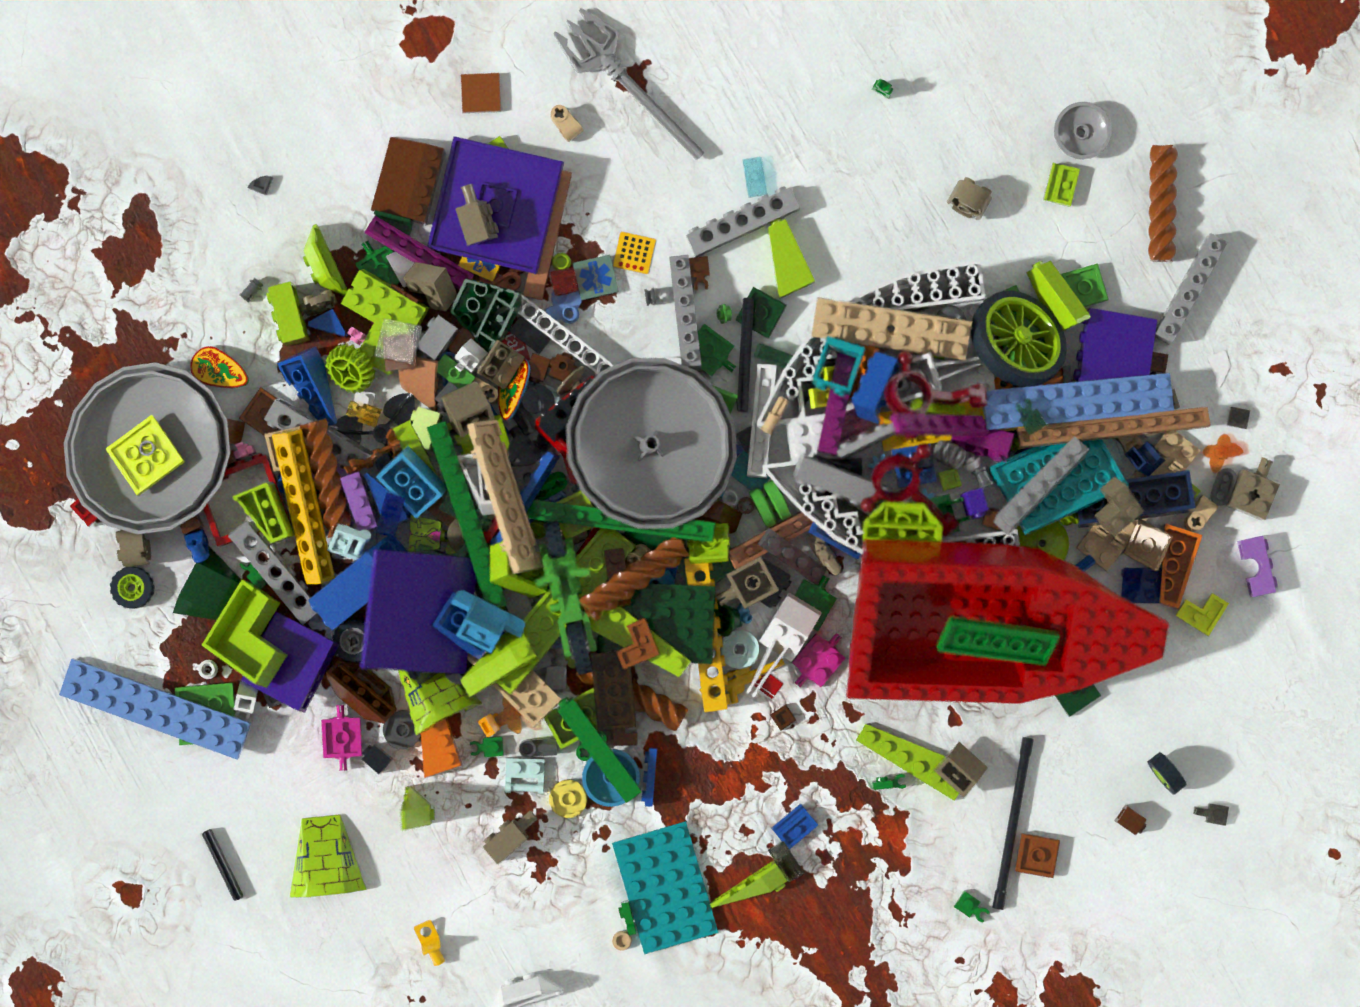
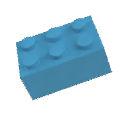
M409 446L391 460L376 476L415 518H418L447 490L445 483Z

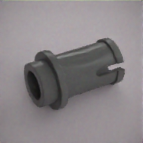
M256 278L250 279V284L239 295L249 303L253 296L259 290H262L263 284Z

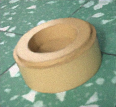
M626 931L616 932L612 939L613 946L620 951L627 950L632 942L631 936Z

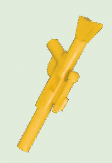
M782 658L774 667V669L785 665ZM775 661L764 665L760 675L767 673ZM750 666L727 672L728 678L733 677V675L736 676V678L728 680V686H725V690L729 692L731 704L739 703L737 695L745 690L744 685L752 682L758 668L750 671L752 667ZM719 686L710 688L712 696L721 692Z

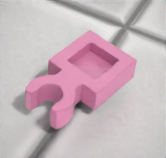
M353 327L348 331L351 341L358 345L364 342L366 338L364 333Z

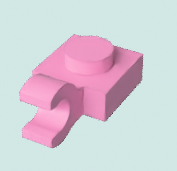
M240 442L235 444L238 449L234 451L237 460L256 454L255 447L249 446L248 443Z

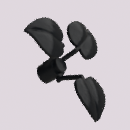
M533 383L525 391L522 404L529 413L537 414L540 412L542 415L544 411L555 404V398L546 386ZM540 433L537 436V441H531L526 435L516 436L510 442L507 450L511 467L534 464L539 458L540 451H548L551 448V444ZM565 434L561 439L567 444V434Z
M403 393L390 398L383 408L384 415L390 418V420L384 426H376L373 431H362L363 423L355 415H345L339 418L336 424L329 427L359 444L361 443V435H373L377 441H382L385 447L387 446V428L394 421L399 426L411 419L413 410H416L414 395ZM392 451L383 454L376 460V466L379 471L393 460Z

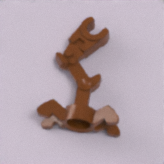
M393 428L386 435L389 445L381 449L372 450L374 454L366 460H349L350 465L344 467L347 474L359 472L363 468L370 469L379 457L390 451L393 452L392 457L394 459L402 449L400 446L401 442L397 440Z

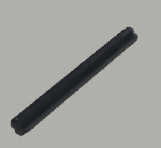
M743 298L737 397V411L739 412L748 411L754 311L753 298Z

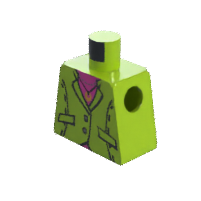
M411 515L408 552L441 549V541L448 542V530H442V522L423 517L415 518Z

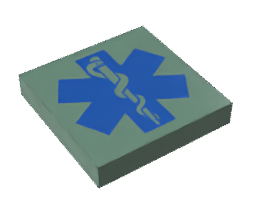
M610 255L573 263L581 301L619 292Z

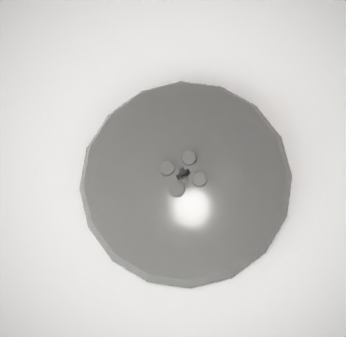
M631 358L601 371L578 395L566 427L568 462L582 493L606 516L638 529L674 528L703 515L726 490L737 459L735 424L722 395L696 370L667 358ZM651 442V447L653 448H649L646 443Z
M159 363L122 367L95 383L73 410L64 440L67 478L81 505L105 525L135 534L171 530L199 514L220 488L230 456L227 419L212 391L185 370ZM150 415H153L185 462L138 496L110 457L106 448ZM143 441L139 446L140 453L147 457L156 449L155 444L151 441ZM150 443L152 451L145 454L142 445Z

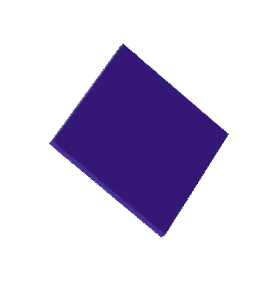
M454 136L427 247L440 252L537 274L564 162ZM473 184L477 200L487 201V204L491 205L493 211L491 217L493 222H496L499 233H497L498 238L477 245L467 246L455 208L466 204L461 187Z
M374 550L361 668L465 674L468 652L460 648L432 625L452 593L457 594L458 591L464 590L472 595L475 594L476 574L469 557Z

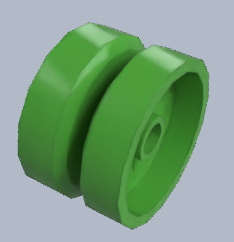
M770 480L763 486L767 496H764L759 488L748 492L767 529L776 525L777 521L773 514L774 512L782 521L792 517L782 492L777 488L773 480Z

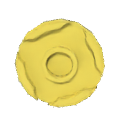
M571 779L562 780L552 788L549 795V804L557 815L564 818H573L585 809L587 793L579 782Z

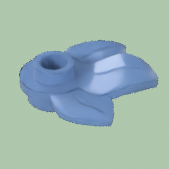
M573 288L566 295L561 291L553 290L551 296L553 306L548 307L546 313L555 320H563L567 324L575 323L579 318L578 308L581 304L579 292ZM572 311L573 317L568 318L566 313Z

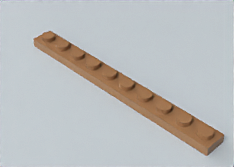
M1200 407L1143 415L1017 428L1016 431L1020 449L1065 444L1074 436L1080 442L1207 428L1211 424L1208 408Z

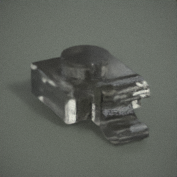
M1208 803V809L1194 806L1193 814L1206 816L1205 822L1226 826L1229 807Z

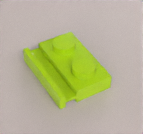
M1053 162L1043 200L1070 207L1080 169Z

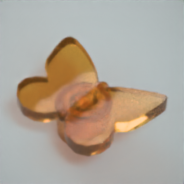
M1227 434L1221 435L1217 440V444L1208 445L1203 449V455L1210 458L1209 465L1213 473L1220 471L1225 459L1239 456L1244 452L1236 443H1231L1230 437Z
M504 697L502 700L504 709L498 714L496 721L499 725L507 724L511 731L520 734L522 730L521 713Z

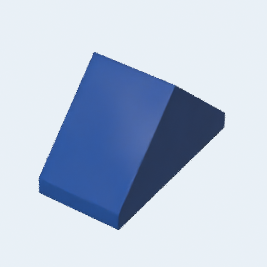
M333 309L308 322V326L347 338L348 334Z

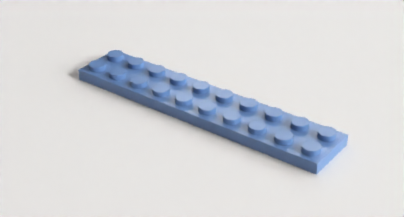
M1170 373L988 390L986 391L988 405L983 407L987 430L1173 411L1174 403Z
M74 658L70 661L59 694L60 696L237 760L240 758L251 722Z

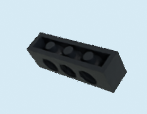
M592 378L586 380L581 388L574 389L569 394V397L565 400H559L554 408L550 411H544L540 416L539 427L554 443L567 434L566 427L573 411L571 406L575 405L578 395L593 380Z

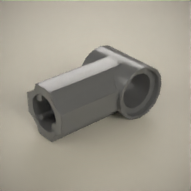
M555 738L526 739L520 743L519 752L523 757L527 758L557 755ZM526 743H530L533 746V751L529 754L522 751V746Z

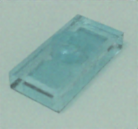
M762 158L742 159L748 198L766 195L767 189Z

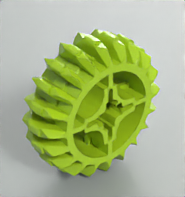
M347 343L344 345L340 344L330 352L326 359L327 364L325 367L328 369L327 374L331 375L330 380H334L336 382L335 385H339L341 390L346 389L347 393L351 391L354 394L357 392L361 393L366 388L368 389L374 381L376 371L373 369L374 364L370 363L371 358H367L365 355L366 352H361L360 347L355 348L353 344L350 346Z

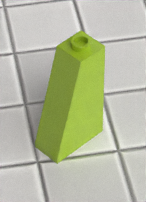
M778 218L770 222L771 226L768 227V235L778 297L781 299L813 284L815 280L786 219L781 221Z
M1039 261L1032 265L1033 269L1026 272L1039 301L1053 313L1063 331L1091 318L1088 311L1051 261L1044 264L1043 261Z
M409 420L393 428L397 440L401 442L402 450L409 446L438 476L426 449L412 426L413 422Z

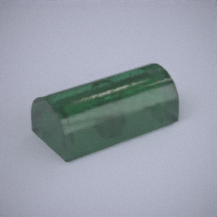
M758 343L753 357L785 368L794 355Z

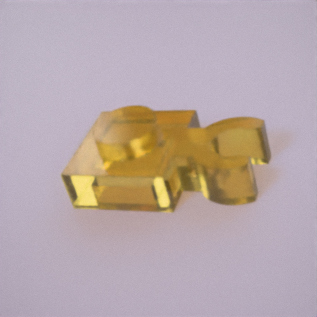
M350 401L346 412L347 416L359 417L358 422L372 427L377 426L382 409L365 403L361 407L357 402Z

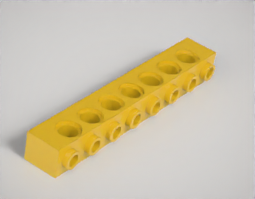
M302 429L285 430L272 434L305 583L322 584L335 579L329 551H327V540Z
M689 558L684 559L687 585L715 586L714 578L710 579L709 571H713L712 562L690 564ZM697 571L705 573L706 578L703 582L695 580L694 575ZM715 598V609H718L717 598ZM719 617L714 618L713 648L716 651V655L713 657V664H698L704 712L727 710V705H731L729 693L725 694V686H728L727 674H723L722 667L726 665L724 655H720V648L723 647L722 636H718L717 628H721ZM712 666L718 669V675L714 678L709 677L707 674L708 668ZM712 686L720 687L721 693L719 696L714 697L710 694Z

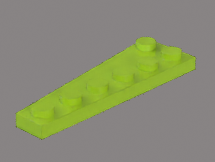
M616 607L611 611L604 610L602 617L598 621L589 617L591 630L624 648L634 644L627 625L639 620L622 607ZM583 619L577 621L581 622V624L584 626ZM651 630L660 655L650 658L648 661L680 677L692 661Z
M868 724L864 725L856 741L955 801L959 793L933 770L945 757L944 755Z

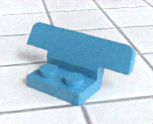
M464 590L458 591L451 604L468 612L456 636L489 653L493 651L503 630L518 637H521L525 622L522 619Z

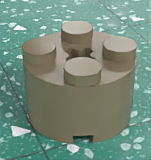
M965 177L964 180L957 182L947 203L948 205L952 203V209L967 218L975 216V220H981L992 199V191L986 187L976 185L974 180Z
M124 530L116 532V540L120 546V550H117L118 561H122L123 566L127 568L150 564L148 561L151 560L150 540H147L144 534H135Z

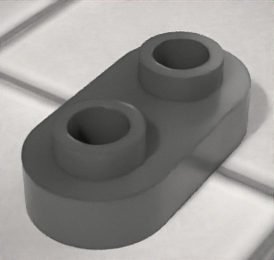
M1224 468L1217 473L1210 498L1218 506L1225 505L1230 501L1237 480L1234 470ZM1225 474L1229 476L1227 482L1223 480V475ZM1219 492L1223 495L1221 500L1217 498Z

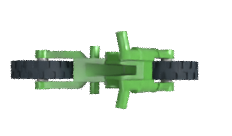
M558 520L544 523L548 544L539 545V550L546 576L536 580V584L539 588L549 583L553 600H559V603L551 604L550 609L551 612L561 610L562 613L557 622L565 658L571 657V655L574 656L578 675L592 672L588 651L593 652L597 651L589 617L585 611L581 610L580 606L582 604L579 601L581 598H578L579 594H583L579 576H590L589 568L578 569L572 537L562 540ZM583 619L588 642L585 641L581 622L567 625L571 646H569L564 624Z

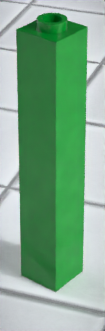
M573 696L570 699L566 697L558 703L557 711L623 800L628 803L642 792L641 788Z

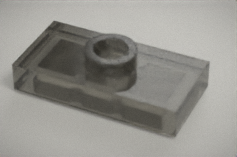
M784 841L768 849L788 882L804 874Z

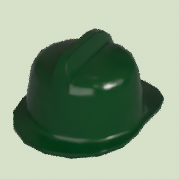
M719 599L717 600L718 609H715V617H719L721 628H717V632L723 637H728L737 628L742 627L743 623L740 621L738 610L726 604L721 606L719 603L721 600Z

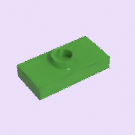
M444 354L438 362L437 372L457 388L472 383L476 377L465 368L461 372L457 370L455 366L458 363Z

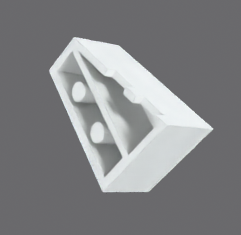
M476 454L457 455L465 481L481 514H495L478 459H473L472 457Z

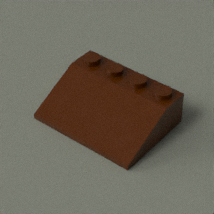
M390 137L371 211L377 210L426 225L444 161L445 149L426 143Z

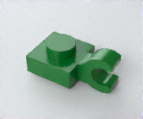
M897 774L892 780H888L887 776L876 777V781H872V789L906 788L905 784H898V779L904 778L905 775Z

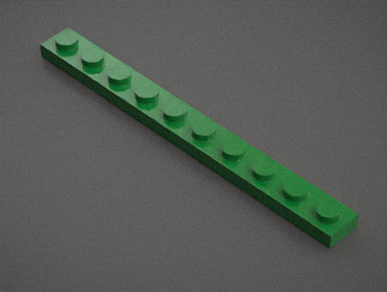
M446 422L429 426L426 429L484 601L498 608L506 606L507 603L501 586L490 582V552Z
M534 500L526 513L528 519L551 522L558 520V523L713 542L716 524L713 522L689 520L674 528L638 529L606 516L599 508Z

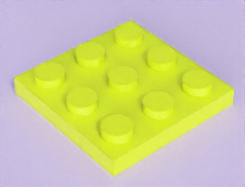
M150 415L106 448V451L138 496L185 462L153 415ZM143 441H151L156 446V449L149 457L142 455L139 451V446ZM150 443L142 445L145 454L152 451Z

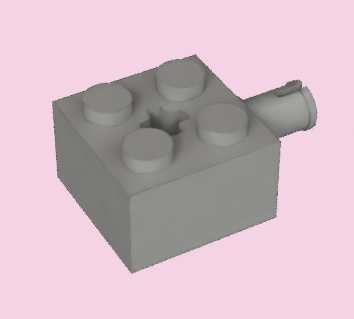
M438 315L437 318L433 317L427 325L429 329L426 333L422 332L416 340V347L419 349L417 357L433 359L439 362L441 355L448 350V347L460 331Z

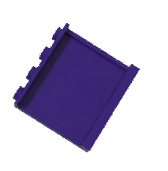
M1089 308L1087 311L1091 318L1081 322L1084 324V327L1079 335L1081 347L1076 354L1078 368L1074 370L1073 380L1083 382L1150 375L1157 319Z
M275 612L268 623L267 630L262 633L261 637L287 654V657L267 688L254 684L245 676L242 677L241 681L289 707L305 713L340 644L286 617L282 613Z

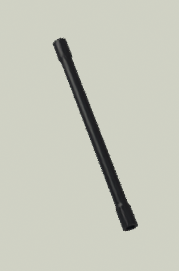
M1022 737L1020 759L1000 872L992 908L1004 910L1011 859L1029 758L1034 741L1032 738Z

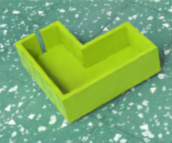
M362 269L358 271L351 284L353 288L348 289L341 304L374 323L362 343L360 351L366 352L365 355L367 358H371L370 363H373L375 368L387 375H391L394 371H385L383 338L397 336V334H415L430 307L413 302L392 289L389 283Z
M241 580L202 643V646L254 684L267 688L287 657V654L260 636L280 605V602L266 594L256 585Z

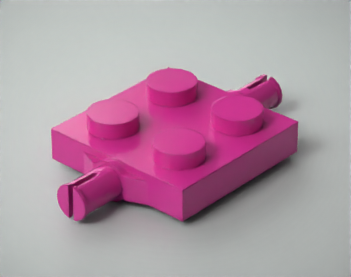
M817 633L814 634L791 662L801 673V676L794 682L801 688L807 679L814 681L820 687L825 684L845 660V657L835 647L842 638L839 634L836 633L830 641L824 640Z
M336 705L337 717L321 720L323 758L339 759V771H343V767L344 771L348 770V758L363 756L361 717H347L344 713V705Z

